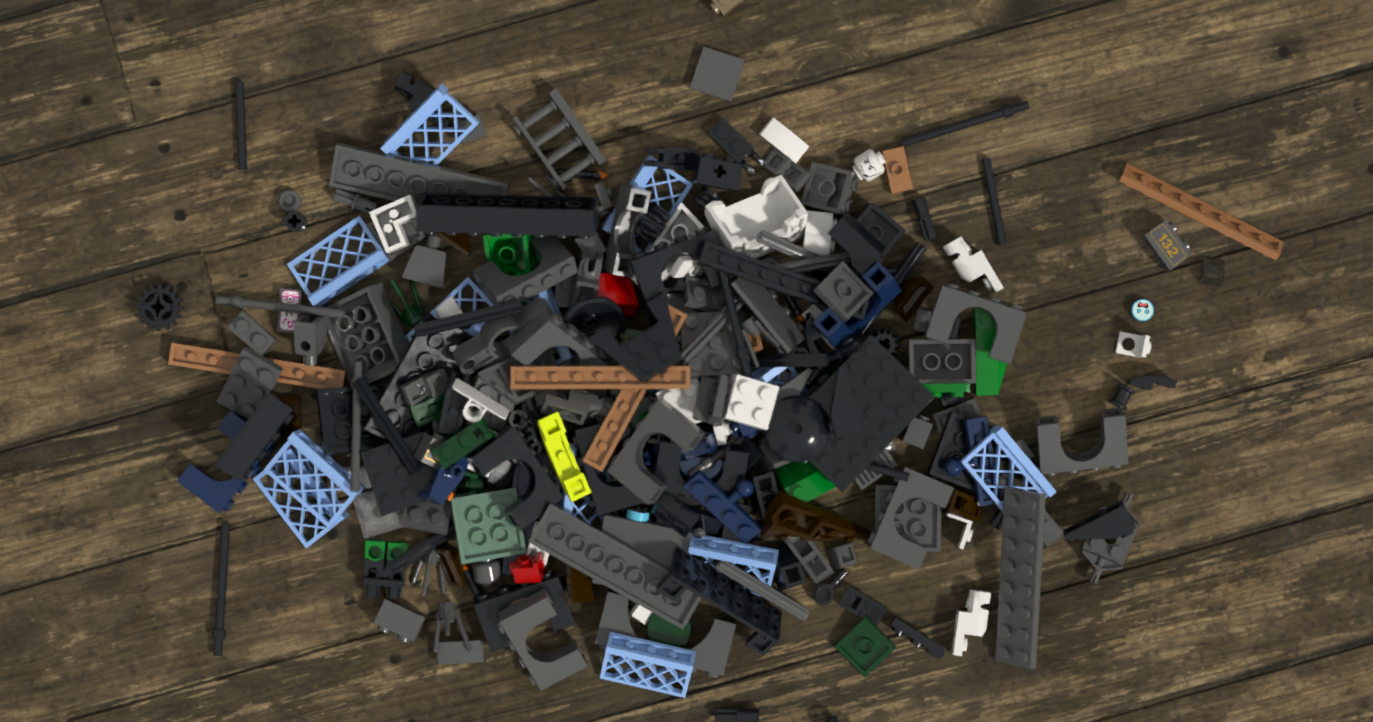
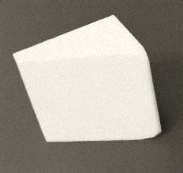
M452 296L436 309L440 318L463 313Z

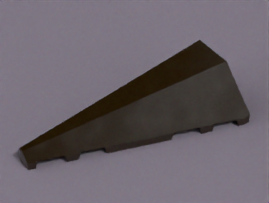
M779 491L767 506L761 538L768 539V536H779L781 540H787L788 537H800L801 540L834 541V538H844L846 542H853V539H865L867 542L871 531Z
M566 564L567 604L595 601L591 577Z

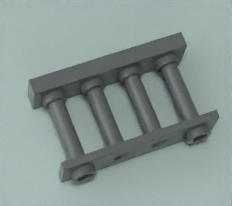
M555 88L549 92L551 99L548 100V104L522 122L515 116L513 118L515 124L512 126L519 136L525 135L552 174L553 177L550 180L556 189L562 188L565 192L568 190L564 185L567 180L590 164L594 165L597 163L601 167L607 163V160ZM560 109L564 115L561 118L562 121L533 140L526 129L553 110L557 111ZM572 127L576 132L574 139L546 158L539 147L564 129ZM579 145L580 147L585 145L589 151L586 154L587 156L558 176L551 165Z

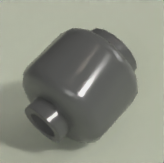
M498 558L472 563L474 581L482 584V587H493L502 578L501 562Z

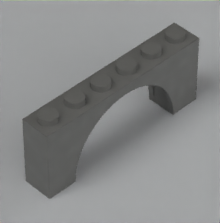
M608 590L595 643L599 644L598 648L606 650L610 632L640 638L633 629L629 618V599L617 592ZM714 618L713 624L705 637L694 646L688 648V650L696 651L692 672L697 673V669L706 671L705 675L718 678V675H724L736 622Z

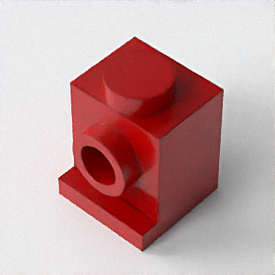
M537 552L536 556L522 555L516 557L515 562H510V574L514 575L515 584L538 583L542 581L545 572L542 552Z

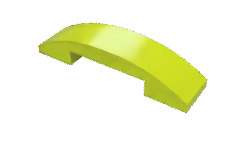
M554 412L537 420L545 449L569 500L573 502L590 494L591 490L584 473L580 472L566 438V430L559 413Z

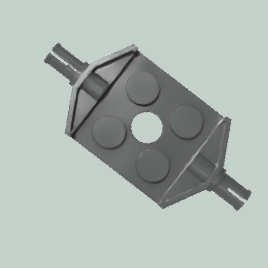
M1125 491L1122 501L1135 523L1136 529L1133 530V533L1124 538L1120 536L1111 544H1107L1104 539H1086L1083 544L1081 553L1091 563L1093 568L1088 580L1092 583L1097 584L1103 571L1124 568L1123 564L1138 527L1141 526V523L1129 510V504L1134 496L1129 492ZM1101 506L1098 508L1097 512L1109 506Z

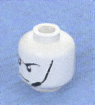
M867 149L854 158V165L852 167L861 181L865 179L870 182L884 173L885 167L883 164L886 163V160L880 151L875 153L872 149Z

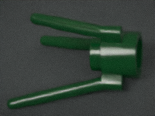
M391 279L390 283L405 309L401 311L390 298L389 300L403 323L407 322L408 326H411L424 319L422 313L425 311L421 305L415 282L411 281L410 284L417 307L414 304L409 306L394 279Z
M466 471L464 476L469 478H465L464 483H459L458 488H464V491L467 493L455 494L453 498L482 493L483 478L478 477L477 473Z

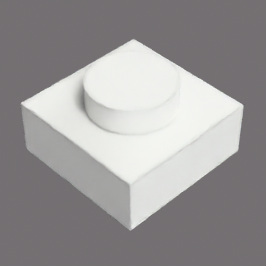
M721 418L713 425L718 445L727 444V437L731 435L729 422Z

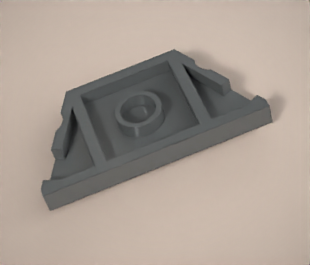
M554 347L545 350L528 366H555ZM513 356L477 373V377L514 405L546 391L511 390V367L525 366Z

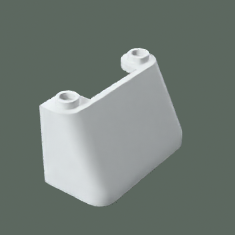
M782 175L765 180L759 194L725 207L722 201H711L705 206L704 211L710 228L715 230L719 244L722 247L753 258H758L775 251L757 242V235L761 230L794 243L803 236L808 212Z

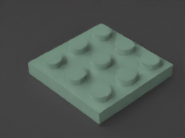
M516 488L462 496L450 500L460 564L527 553L523 530L516 529L504 513L506 508L518 500Z

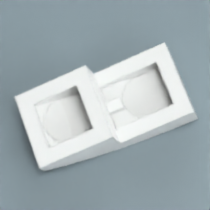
M773 117L759 133L768 143L795 163L809 148L804 141Z

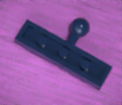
M985 415L964 420L969 452L990 433L988 418ZM991 441L986 445L987 454H993ZM974 456L968 461V464L973 469H980L981 456ZM985 456V469H995L994 457ZM949 459L945 463V471L950 476H957L965 469L958 459ZM984 472V483L986 485L994 484V472ZM973 478L977 505L982 507L995 504ZM998 488L997 498L1001 501L1000 492Z
M700 469L684 482L683 487L745 544L761 532L762 526L736 503L740 497H747L753 493L754 486L750 480H740L736 485V490L729 496Z

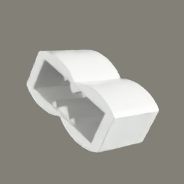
M807 211L808 217L802 248L820 256L834 253L835 240H831L828 232L837 223V218H833V213Z

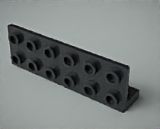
M679 547L673 550L670 573L657 584V592L672 601H675L687 589L755 630L746 639L745 646L762 656L779 642L782 612L777 607L772 606L758 595H754L740 584L727 578L724 574L717 572L706 563L696 559L687 551Z

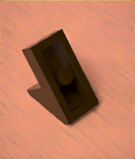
M953 489L946 512L979 522L984 506H978L975 497Z

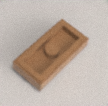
M904 146L882 151V155L886 160L884 164L891 194L913 190Z

